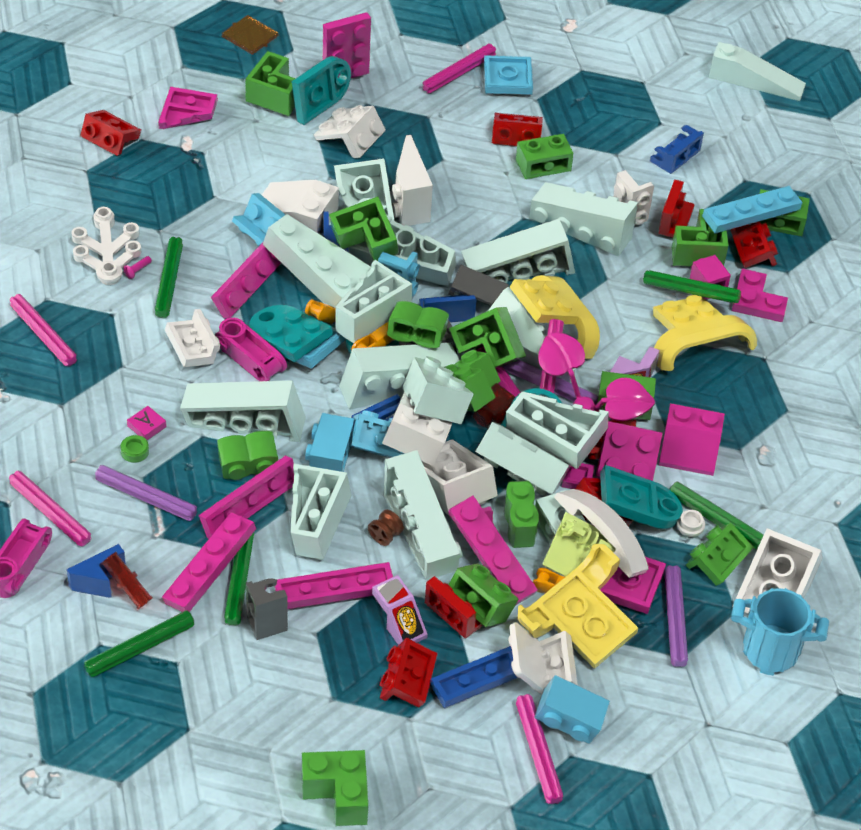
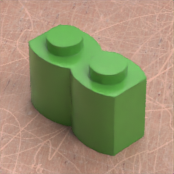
M399 301L396 303L389 318L387 335L397 341H414L423 347L438 348L447 330L449 314L438 308H422L413 302Z
M257 431L246 436L231 435L217 440L224 479L239 480L250 474L258 475L278 461L272 431Z
M529 481L509 482L506 489L504 516L508 522V540L513 548L534 547L536 542L539 514L534 506L535 491Z

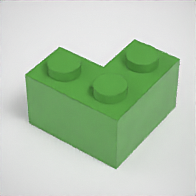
M269 51L265 53L245 79L247 102L287 116L291 114L295 108L292 81L296 78L289 76V58Z
M378 196L329 214L331 228L340 248L346 249L366 242L373 261H378L382 252L393 256L399 254L397 238Z
M699 209L696 227L675 226L671 247L674 266H692L694 261L716 255L724 266L728 250L727 230L714 233L702 217L704 209Z
M496 307L449 328L459 353H465L484 346L495 368L503 367L526 357L507 307Z
M471 350L461 356V360L457 363L444 367L453 372V377L466 383L465 387L473 393L467 411L476 412L496 398L491 388L501 380L488 353Z
M365 750L302 752L303 800L334 798L336 826L368 825Z

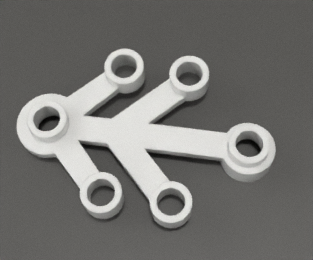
M100 207L94 213V225L100 229L101 243L89 237L84 227H76L71 232L72 240L74 243L82 245L74 247L73 255L75 261L83 262L95 269L98 279L103 284L114 285L122 277V268L133 258L141 255V244L138 241H131L139 237V226L133 222L125 224L123 227L124 233L112 242L110 229L115 224L114 213L108 207ZM125 246L126 252L116 260H113V255ZM89 249L103 256V262L89 255Z

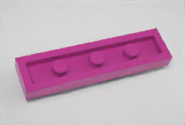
M263 242L211 296L212 301L223 318H231L281 264L263 245Z
M284 456L201 513L199 518L207 538L209 539L231 512L247 519L292 488L294 484L293 459Z
M474 496L449 509V516L483 566L488 568L490 574L495 579L506 584L511 589V592L519 598L516 605L536 594L538 589Z
M231 512L162 596L164 603L181 612H190L256 530L254 522Z
M386 562L277 579V585L274 588L275 591L285 590L288 596V609L373 596L372 587L392 578L393 574L390 563Z

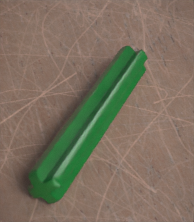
M171 237L168 242L155 306V315L157 317L167 318L170 314L183 248V240L180 237Z
M647 270L644 273L643 282L648 285L734 304L740 301L741 291L739 289Z
M676 481L671 486L670 491L677 496L682 504L700 512L703 517L721 528L731 522L754 549L758 550L764 534L682 483Z
M254 532L234 556L224 616L227 625L237 626L241 623Z
M183 611L84 662L86 672L90 677H94L193 627V616L189 611Z

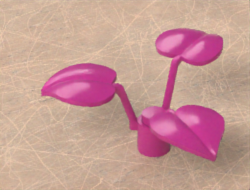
M551 333L545 337L538 355L540 367L551 376H562L568 371L576 397L573 405H583L584 409L599 412L603 404L606 403L605 411L609 412V418L616 421H627L637 418L655 405V400L639 382L631 378H619L611 382L606 389L607 398H602L597 405L594 404L591 398L581 397L573 369L581 367L585 362V352L582 345L575 338L563 333Z

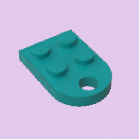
M336 56L327 57L292 81L297 122L305 125L333 106L345 95L351 80V69L345 60Z
M288 305L266 307L258 311L249 323L253 331L278 350L283 357L293 362L299 360L333 335L330 325Z
M604 465L601 470L602 501L618 515L632 519L637 523H643L660 529H668L675 526L682 515L683 508L677 496L667 487L608 465Z

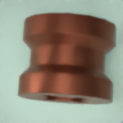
M388 509L379 514L378 520H373L368 525L371 537L383 546H388L393 541V536L399 535L404 530L400 517Z

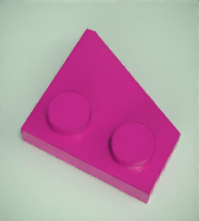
M170 86L158 122L159 129L212 119L218 102L217 94Z

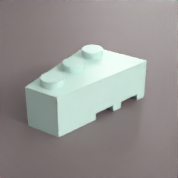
M374 260L368 273H363L360 277L358 285L355 288H351L336 305V332L352 343L369 335L389 321L397 302H412V283L377 260Z
M426 356L425 359L414 357L403 384V389L407 397L411 398L410 404L415 406L413 410L415 414L462 424L473 397V393L465 387L466 383L453 377V372L442 367L439 360Z
M523 391L506 411L507 429L576 469L579 468L608 429V411L600 410L596 412L584 409L583 405H566L558 403L557 399Z
M495 422L491 423L475 451L484 456L483 460L493 467L498 468L500 465L509 470L507 475L513 479L529 481L533 484L534 491L545 497L547 493H556L571 465Z
M294 464L291 536L296 555L323 560L352 495L346 472Z

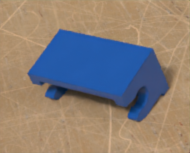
M684 125L681 129L687 132L689 136L687 137L680 133L666 147L657 146L654 149L657 154L651 156L650 162L672 174L701 151L704 132Z

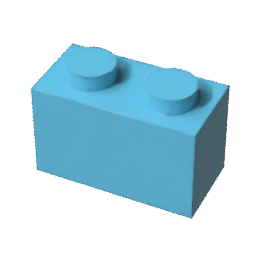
M322 413L319 424L314 423L311 437L314 440L313 444H308L305 460L309 461L310 467L344 472L351 449L349 445L355 419Z
M554 675L544 688L534 718L550 728H556L571 735L575 740L590 744L601 731L610 701Z

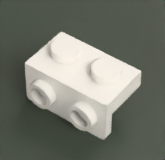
M626 170L617 173L613 197L619 198V202L628 203L630 200L638 202L634 226L643 224L649 219L654 185L649 182L639 186Z
M201 309L194 310L192 320L168 322L166 324L165 332L183 367L214 364L216 354L220 350L219 339L213 334L209 320L204 317Z

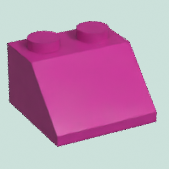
M670 403L659 466L713 476L725 414Z

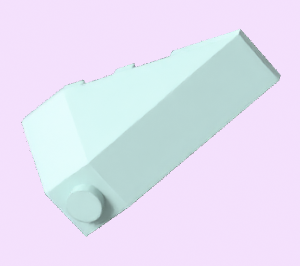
M719 42L713 55L709 78L797 101L801 100L806 85L805 82L747 50Z
M384 159L334 166L337 187H339V193L347 207L378 196L385 213L394 220Z
M507 287L489 310L496 307H507L526 354V357L519 360L542 370L538 355L546 337L544 333L546 329L541 323L535 324L517 296ZM568 371L562 376H557L571 383Z

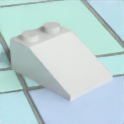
M407 135L405 138L396 172V184L392 185L395 202L392 203L394 218H398L399 223L403 226L405 224L411 226L427 223L431 219L433 185L411 135Z
M318 180L271 182L262 196L285 215L288 214L321 235L323 233V211H329V214L338 210L339 187Z
M404 391L382 444L403 453L417 450L421 461L434 466L446 441L452 422L415 414L413 411L415 406L410 404L411 398H408Z
M454 440L444 443L434 466L422 461L440 507L446 514H448L450 508L471 496H474L480 505L498 496L493 466Z
M767 528L736 599H752L753 596L758 598L759 594L771 588H786L800 594L804 598L823 559L821 550ZM745 607L744 613L749 614V608Z

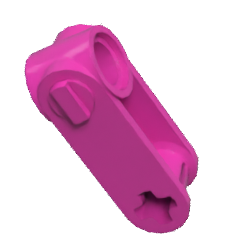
M232 317L220 323L219 331L215 333V336L219 339L220 349L259 382L270 381L271 376L287 369V363L283 355L241 319Z
M25 518L15 527L0 549L1 598L12 597L19 591L47 549L52 538V528L47 526L42 528L30 524V520Z

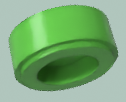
M131 435L121 442V455L126 461L138 463L148 457L149 444L144 437Z

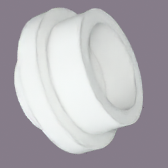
M686 510L682 513L676 525L683 535L695 537L703 533L705 521L700 512Z

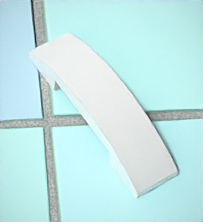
M571 489L556 493L554 498L569 514L573 516L584 514L616 549L614 554L620 559L619 567L629 578L647 572L649 569L647 561L636 537L612 508L595 496L581 490Z

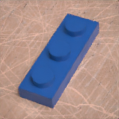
M511 646L431 678L430 686L442 706L447 708L518 678L512 670Z

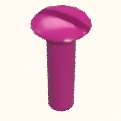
M146 256L131 267L125 265L123 271L126 277L134 279L137 271L152 262L151 258Z

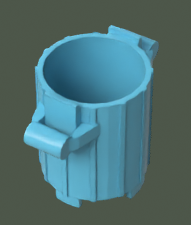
M771 588L759 594L758 598L753 596L752 599L734 600L731 620L747 627L743 640V652L754 666L760 668V673L774 676L775 672H784L792 666L794 667L801 654L804 642L826 641L829 628V620L815 614L816 610L813 609L811 611L810 605L800 594L786 588ZM745 607L749 608L748 618L744 617ZM817 623L816 632L812 633L813 625Z

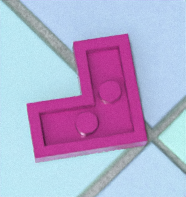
M742 269L737 289L741 291L739 303H733L732 311L783 322L788 297L763 292L767 274Z

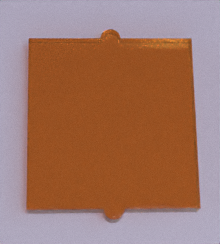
M249 15L237 23H233V26L222 33L223 38L252 55L262 47H267L269 42L278 37V32Z

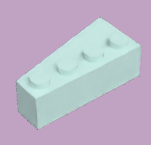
M545 182L531 200L529 218L542 224L560 219L567 235L619 257L632 239L638 202L631 200L628 203L619 202V198L609 196L607 199L596 197V194L593 192L577 193L574 188Z
M288 214L268 227L263 245L318 299L336 308V305L351 288H355L358 285L362 274H367L371 269V266Z
M387 215L397 238L399 254L394 256L407 260L412 252L418 253L417 263L420 264V269L416 278L449 287L456 266L455 250L427 235H420L406 224L403 226ZM366 242L348 247L350 254L371 266L373 259Z
M560 219L461 251L466 267L504 283L512 279L527 280L531 276L538 275L555 276V273L565 271L566 275L575 274L569 241Z
M451 342L441 343L438 348H427L418 344L353 348L339 385L349 410L379 403L396 394L402 397L404 393L403 384L414 357L425 359L426 356L433 357L441 362L442 367L457 363L460 360Z
M293 381L187 384L180 408L188 427L216 431L232 428L238 434L248 435L250 431H272L274 439H277V435L290 436V441L300 442L306 419Z
M418 451L385 459L383 495L391 511L396 513L402 520L404 525L402 533L425 579L430 580L434 576L439 577L456 572L457 568H459V558H462V550L459 543L452 536L450 526L445 519Z

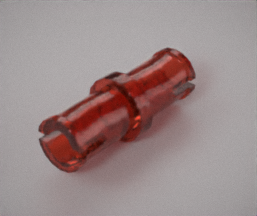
M116 551L101 562L116 580V587L119 590H124L137 609H140L153 598L136 578L138 574L135 571L131 572Z

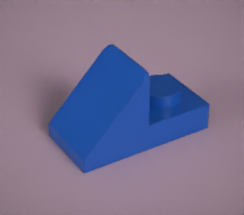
M117 544L66 569L69 588L76 592L107 598L112 597L110 580L108 578L115 577L126 569L125 552L122 547Z

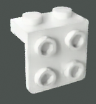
M358 105L354 108L345 109L340 107L334 110L332 116L319 126V130L314 134L316 140L343 138L352 158H360L386 129L374 106L363 107Z
M517 622L510 625L509 644L513 653L511 665L514 674L518 678L524 680L534 691L539 692L541 695L554 675L578 686L570 634L563 631L538 641Z

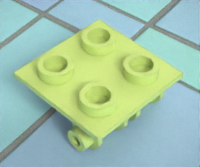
M565 512L542 565L566 577L587 558L592 545L605 544L613 553L616 549L596 527Z

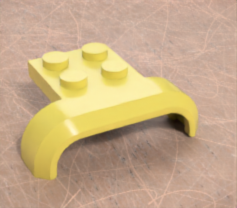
M544 275L527 280L514 279L510 289L535 322L549 323L551 319H559L564 324L575 325L578 331V342L582 345L585 352V359H592L599 346V327L595 318L568 283L560 277Z
M690 295L686 299L666 301L662 305L653 307V316L669 330L658 339L654 346L655 349L660 350L657 366L661 370L672 371L676 356L682 350L737 335L740 341L748 343V348L754 350L757 346L756 334L747 323L734 315H722L702 296Z
M605 544L592 545L587 558L527 608H524L522 605L518 606V621L533 637H541L553 628L558 633L566 631L571 635L573 648L594 669L638 633V627L600 591L613 576L620 563V559Z

